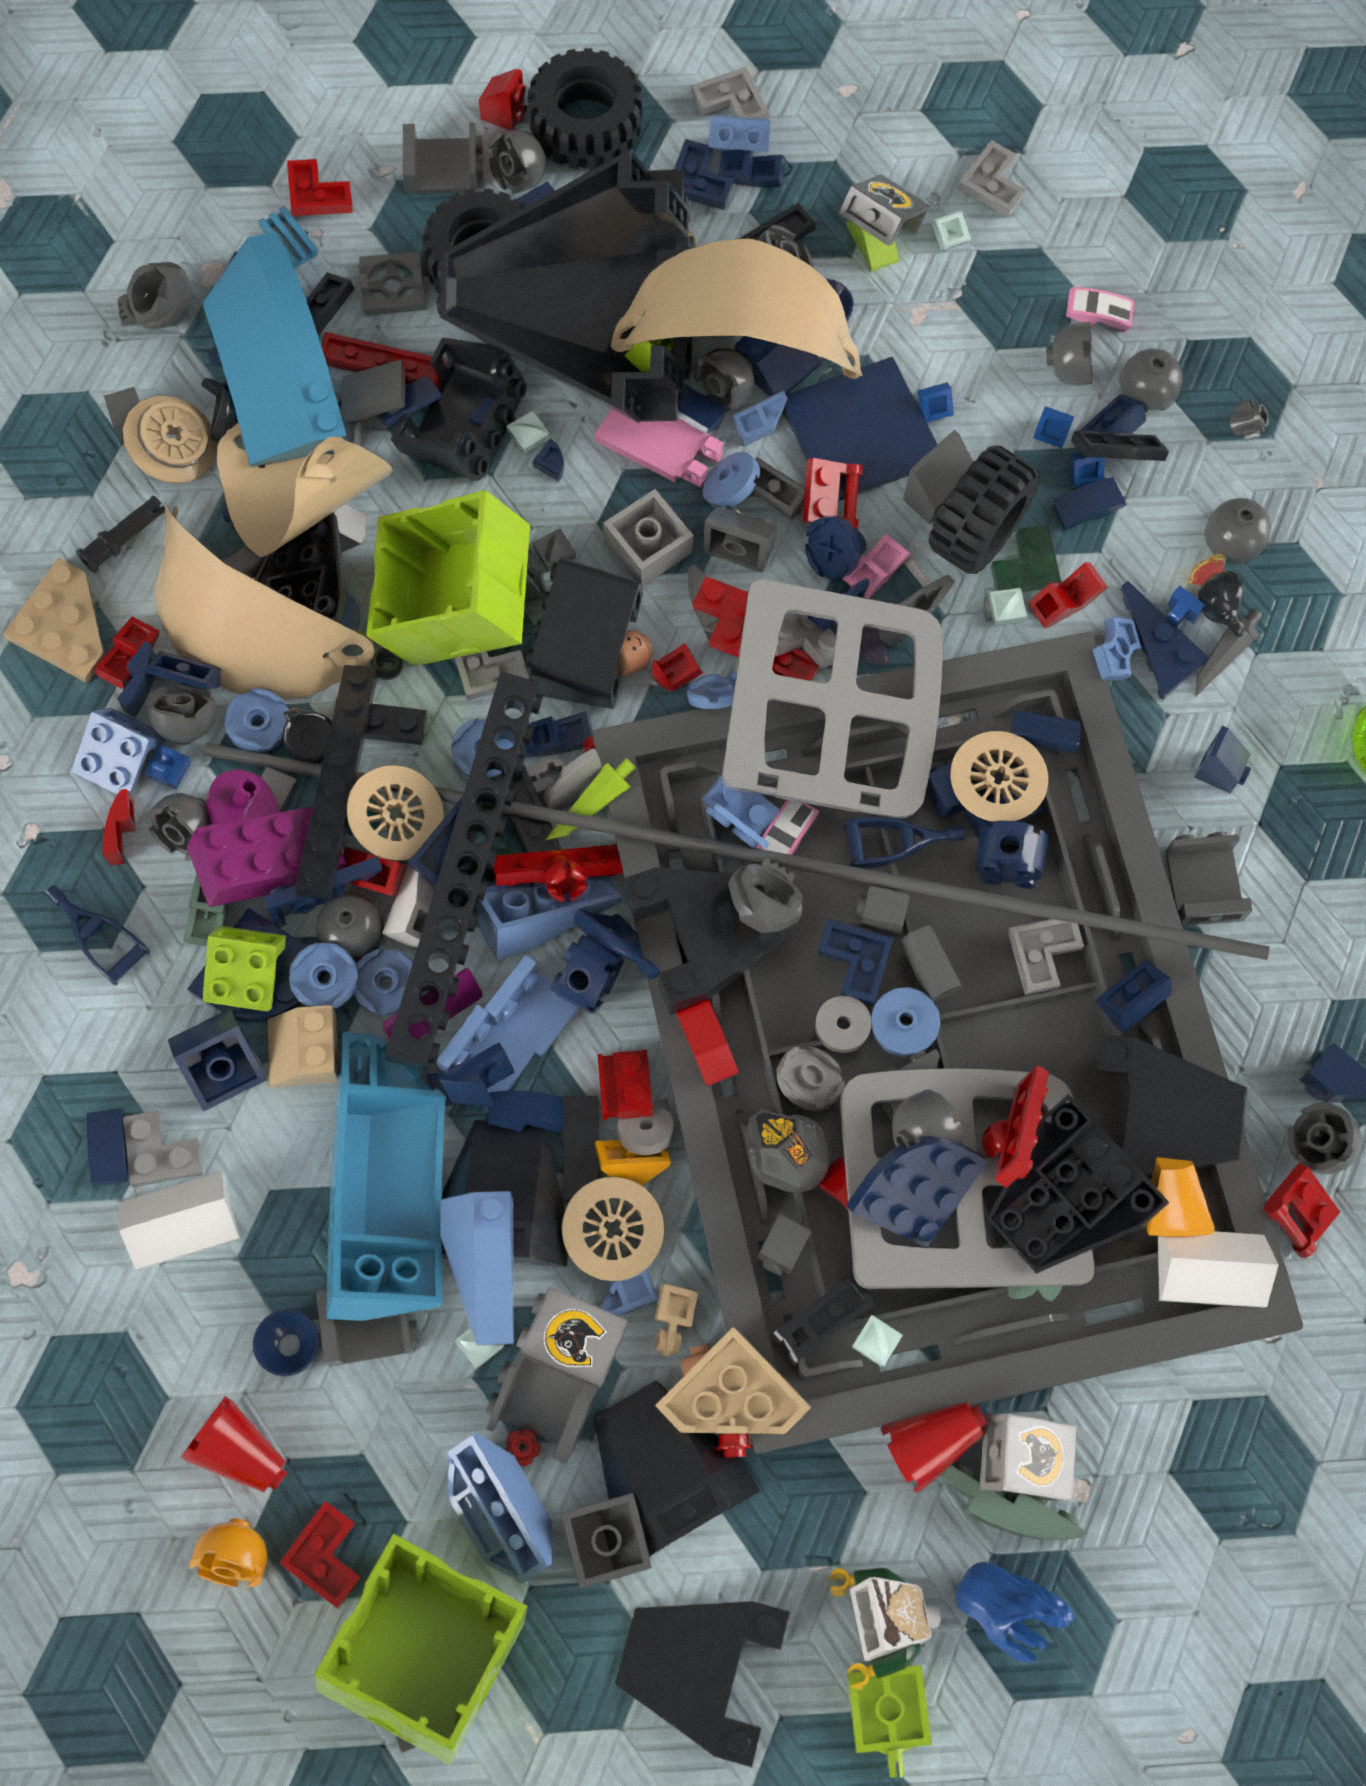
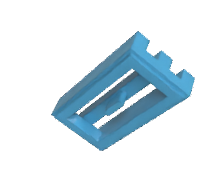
M283 206L279 208L280 213L275 214L272 212L269 214L268 220L265 221L262 218L258 222L265 234L275 233L272 227H277L299 256L295 259L285 246L295 269L317 256L318 251ZM282 221L286 222L308 252H304Z

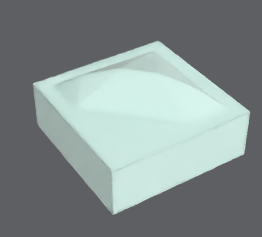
M962 210L931 222L940 251L971 240Z
M533 411L506 426L508 434L523 454L528 453L550 439V433Z
M1021 588L989 592L988 600L994 626L1026 621L1027 613Z
M871 1315L852 1348L883 1368L903 1335Z
M471 1328L455 1340L476 1370L505 1348L504 1345H477Z

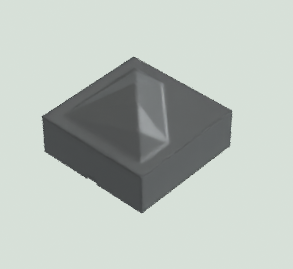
M561 528L532 542L535 552L548 572L551 571L554 562L558 563L560 557L570 560L576 558V552Z

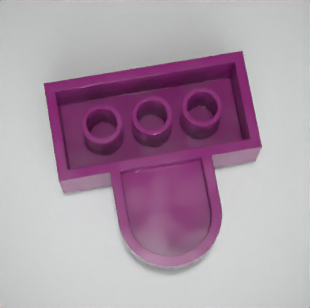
M230 770L217 776L206 795V809L212 825L196 828L187 845L188 853L208 906L213 907L270 895L273 889L280 886H295L313 806L280 812L271 788L256 774L244 770ZM342 851L337 870L343 869L346 864Z

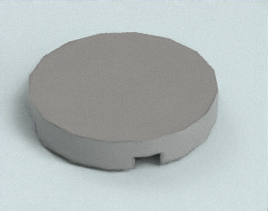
M800 1046L793 1047L785 1053L776 1069L777 1082L782 1093L792 1103L805 1110L817 1112L829 1109L839 1100L845 1088L844 1080L842 1081L840 1075L842 1070L839 1064L828 1053L816 1047L808 1046L809 1048L799 1049Z

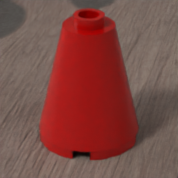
M224 1396L181 1455V1458L190 1464L263 1493L268 1487L275 1490L287 1474V1471L282 1468L286 1461L232 1399Z
M965 1401L887 1423L881 1426V1432L883 1436L890 1433L892 1442L887 1444L907 1483L915 1480L916 1483L912 1490L918 1493L924 1490L985 1435L982 1427L988 1423L977 1404L971 1407Z

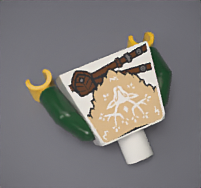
M837 1568L829 1575L830 1580L841 1579L845 1583L843 1586H833L830 1588V1593L833 1596H844L847 1594L849 1587L854 1586L850 1589L864 1661H871L872 1664L865 1666L855 1663L850 1666L846 1674L859 1670L864 1675V1681L852 1685L851 1688L862 1689L871 1677L876 1676L877 1679L904 1670L920 1654L921 1644L931 1639L930 1629L937 1628L940 1624L941 1616L939 1609L935 1605H925L922 1589L918 1585L906 1583L905 1579L888 1568L855 1570L853 1575H849L844 1569Z

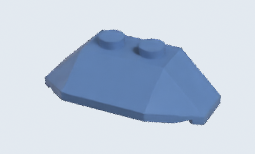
M477 1433L472 1434L447 1452V1462H449V1501L484 1563L505 1575L513 1577L515 1581L521 1584L552 1565V1521L515 1456Z

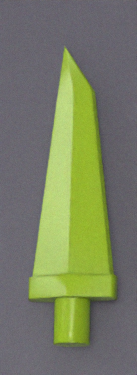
M627 758L616 769L607 762L568 812L587 816L595 815L631 787L625 778L636 767ZM557 824L545 840L568 836L578 827Z

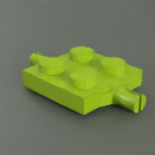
M922 1665L907 1666L902 1671L877 1679L876 1676L871 1677L865 1687L857 1690L851 1688V1686L864 1681L863 1673L861 1671L848 1673L847 1683L856 1753L877 1751L887 1754L889 1778H897V1773L898 1777H905L902 1752H906L913 1747L932 1745Z

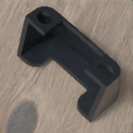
M442 337L429 362L442 381L438 389L442 395L441 398L431 403L419 428L409 414H403L390 440L402 454L471 480L479 481L487 474L489 465L497 449H499L502 438L507 430L506 426L513 421L514 414L526 394L527 385L509 354L490 344ZM446 352L447 363L446 366L443 368L442 357ZM487 396L494 400L482 425L468 420V417ZM407 428L409 431V437L403 436Z
M560 557L558 563L554 562L551 568L550 580L552 586L550 591H546L543 597L542 609L544 610L542 620H538L534 631L536 644L534 650L530 649L528 652L526 668L531 670V680L540 682L538 694L543 695V697L614 709L621 683L618 663L629 621H637L643 598L642 585L621 576Z

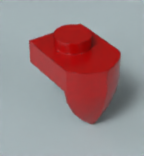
M685 643L661 659H654L652 661L653 679L660 687L667 691H675L703 673L691 650Z

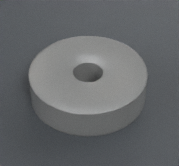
M836 996L827 1000L820 1007L815 1021L816 1034L820 1042L828 1049L838 1053L852 1052L860 1048L868 1039L872 1024L871 1016L866 1006L856 998ZM844 1019L849 1022L850 1026L847 1029H841L837 1026V1022Z
M652 1104L653 1116L619 1119L618 1135L622 1146L638 1155H652L665 1150L674 1138V1121L666 1109Z

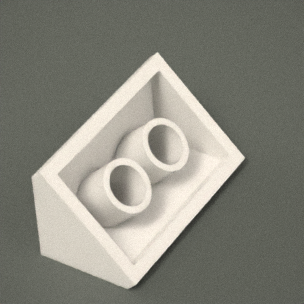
M222 1171L119 1202V1231L136 1271L240 1239Z
M1214 1232L1209 1235L1191 1237L1158 1236L1159 1301L1265 1308L1268 1305L1278 1263L1265 1235Z

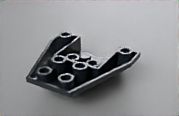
M331 513L267 555L255 580L281 595L341 624L347 592L337 516Z
M1067 1094L1041 1119L1037 1126L1036 1135L1038 1140L1032 1149L1030 1159L1033 1161L1030 1171L1024 1178H1017L1007 1188H1003L987 1220L1029 1267L1038 1274L1143 1228L1170 1202L1112 1137Z
M475 1120L443 1189L442 1199L473 1192L510 1191L513 1198V1259L530 1260L532 1265L567 1267L568 1253L562 1236L565 1208L546 1130L526 1124L521 1132L488 1124L486 1120ZM442 1242V1259H448Z
M657 1380L594 1416L608 1500L633 1493L649 1557L760 1492L741 1457L724 1458V1451L716 1449L717 1446H720L719 1437L715 1433H681L655 1405L669 1391Z

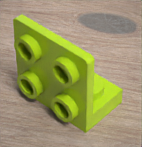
M218 926L208 935L203 1001L266 1012L270 1011L273 1003L277 957L285 949L286 935Z

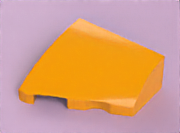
M1156 1157L1152 1182L1170 1203L1147 1224L1148 1234L1168 1237H1191L1213 1234L1214 1225L1192 1161Z

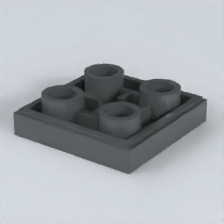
M402 359L343 376L341 415L345 423L365 421L371 416L385 412L394 413L400 408L405 407V366Z

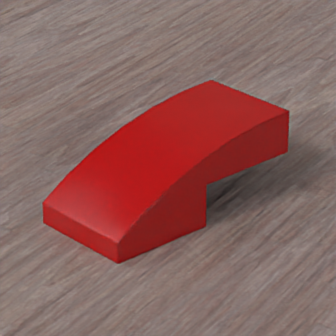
M132 616L113 637L114 646L95 667L96 676L124 690L132 679L126 665L144 641L148 642L153 648L160 635V631Z
M127 789L119 790L109 810L105 824L103 856L110 866L124 864L122 833L136 831L134 799Z

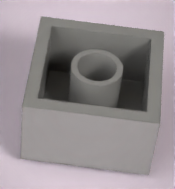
M656 489L603 522L604 542L642 586L693 553V534Z

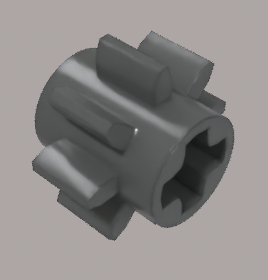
M1253 399L1239 402L1238 406L1234 407L1235 412L1230 414L1232 431L1236 436L1244 434L1246 441L1261 437L1260 433H1264L1263 428L1269 425V417L1263 404L1254 405Z

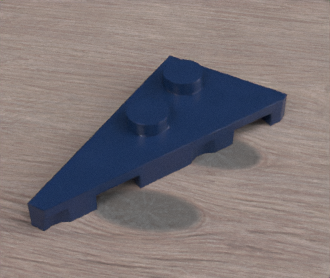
M1127 581L1121 587L1124 596L1123 601L1126 609L1131 612L1142 652L1147 656V666L1150 672L1153 671L1159 687L1158 695L1163 700L1207 661L1208 656Z
M463 796L407 863L435 887ZM480 801V802L477 804V807H478L480 810H481L482 802H483V801ZM472 831L467 837L471 842L475 843L477 831ZM462 863L458 870L462 874L467 875L471 863ZM460 894L450 897L458 905L464 898Z
M378 856L337 870L331 899L296 896L295 886H280L273 889L270 895L264 896L263 900L274 924L281 928L287 925L284 917L288 914H306L317 906L325 904L346 892L344 884L358 879L364 882L383 870Z

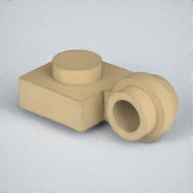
M668 1284L661 1285L654 1320L667 1323V1328L665 1330H658L654 1349L660 1351L662 1356L677 1355L682 1340V1335L676 1333L677 1326L684 1328L692 1327L698 1292Z

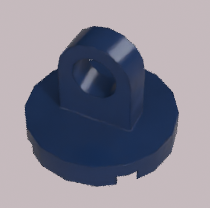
M829 515L815 520L808 528L806 534L809 537L808 544H805V553L809 565L817 575L833 581L851 575L857 568L860 556L867 549V543L862 533L841 516Z

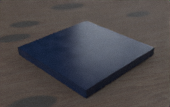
M893 356L861 367L862 376L856 379L842 374L786 394L787 401L783 412L806 459L817 458L845 464L862 465L863 472L862 477H859L858 494L909 476L910 469L938 445ZM840 476L838 502L845 500V476Z

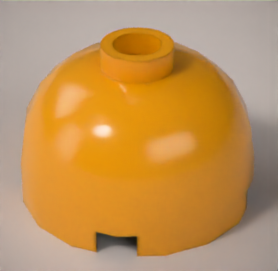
M233 1518L229 1522L216 1524L203 1532L194 1547L189 1567L191 1570L195 1566L199 1567L197 1575L216 1584L237 1587V1580L249 1581L247 1588L255 1587L261 1584L266 1568L268 1555L266 1544L258 1532L250 1528L251 1524L249 1522Z

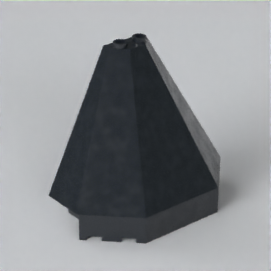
M629 149L442 253V263H439L437 269L438 280L441 283V295L437 297V311L440 318L637 423L677 421L678 405H682L686 392L684 380L690 379L692 372L693 337H674L671 352L664 345L651 346L650 372H641L624 356L628 351L617 352L613 350L611 342L617 324L629 310L640 287L649 274L666 260L683 251L695 248L694 236H689L691 215L688 196H684V169L647 171L632 149ZM636 326L624 331L620 339L628 338Z

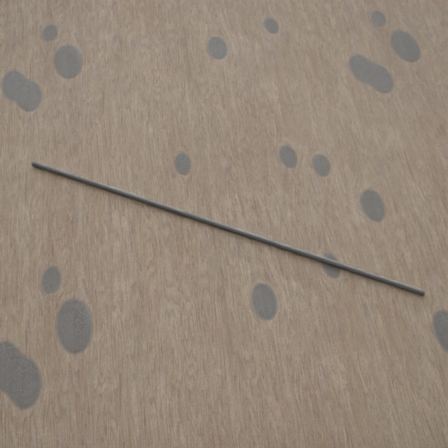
M206 743L204 747L205 756L318 778L322 768L321 764ZM358 772L356 782L366 773ZM435 787L443 802L456 804L464 794L462 791ZM391 788V792L397 793L398 789ZM483 800L481 809L492 811L495 808L491 801ZM514 801L511 807L505 805L503 813L759 863H762L767 858L771 860V864L776 862L780 867L783 866L785 868L1263 960L1268 959L1270 946Z

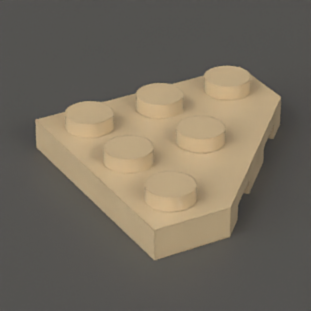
M58 557L3 635L12 643L87 684L95 674V667L105 657L88 576L85 571Z
M732 1327L655 1405L681 1433L786 1434L812 1408L735 1327Z

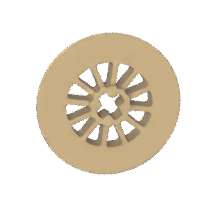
M989 731L978 734L967 740L958 749L952 761L950 777L955 795L968 811L984 820L991 822L1020 820L1035 811L1046 795L1048 771L1044 759L1030 742L1018 735L1003 731ZM992 754L997 755V763H994L991 757ZM1003 755L1010 758L1007 764L1002 762ZM983 758L986 765L980 762L979 759ZM1013 762H1017L1020 765L1014 769L1010 768ZM973 767L979 772H972L971 768ZM997 772L1003 774L1002 779L1004 781L1000 785L994 783L995 777L993 776ZM1024 773L1026 778L1015 776ZM971 780L982 782L972 785ZM1018 786H1025L1026 790L1023 791ZM987 788L988 790L982 797L977 793V791ZM991 793H994V803L986 800ZM1010 793H1012V794H1014L1015 796H1017L1018 799H1017V800H1013V798H1012V796H1011ZM1000 794H1002L1006 804L999 803Z
M388 765L367 772L355 783L348 797L347 819L353 835L366 850L378 857L398 861L408 860L414 856L444 819V810L437 790L427 778L410 768ZM391 788L398 789L396 799L393 798ZM383 790L386 800L377 791ZM403 791L411 795L406 801L401 800ZM369 798H373L380 806L369 803ZM412 799H415L419 806L408 807L407 804ZM396 807L400 810L399 816L401 818L392 821L389 818L391 813L388 810H393ZM366 810L378 813L379 815L368 817ZM421 812L422 819L411 814ZM381 821L382 824L376 830H373L369 824ZM409 823L420 826L419 831H416ZM384 827L388 828L386 838L378 835ZM393 829L396 831L398 841L391 840ZM403 829H404L412 838H410V839H405V836H404V833H403Z
M620 1177L597 1179L582 1187L570 1200L562 1222L563 1242L572 1261L586 1274L605 1281L626 1280L643 1272L657 1257L664 1238L662 1212L655 1198L640 1184ZM609 1198L618 1199L614 1215L611 1211ZM600 1200L604 1202L606 1216L595 1207V1203ZM625 1201L631 1205V1209L621 1217L620 1212ZM589 1209L595 1213L600 1222L585 1217ZM636 1211L640 1221L626 1223V1219ZM617 1220L621 1235H613L611 1238H608L606 1236L608 1230L604 1227L605 1222L612 1223ZM583 1222L598 1227V1230L583 1233ZM641 1225L642 1235L631 1233L627 1229ZM599 1235L600 1238L589 1248L584 1238ZM625 1236L639 1240L636 1249L627 1242ZM605 1241L602 1255L599 1257L593 1253V1250ZM619 1242L630 1252L625 1258L621 1257ZM611 1243L613 1244L616 1260L606 1259Z

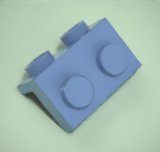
M712 115L710 117L708 147L721 151L738 149L751 150L752 153L768 152L771 122L769 119Z

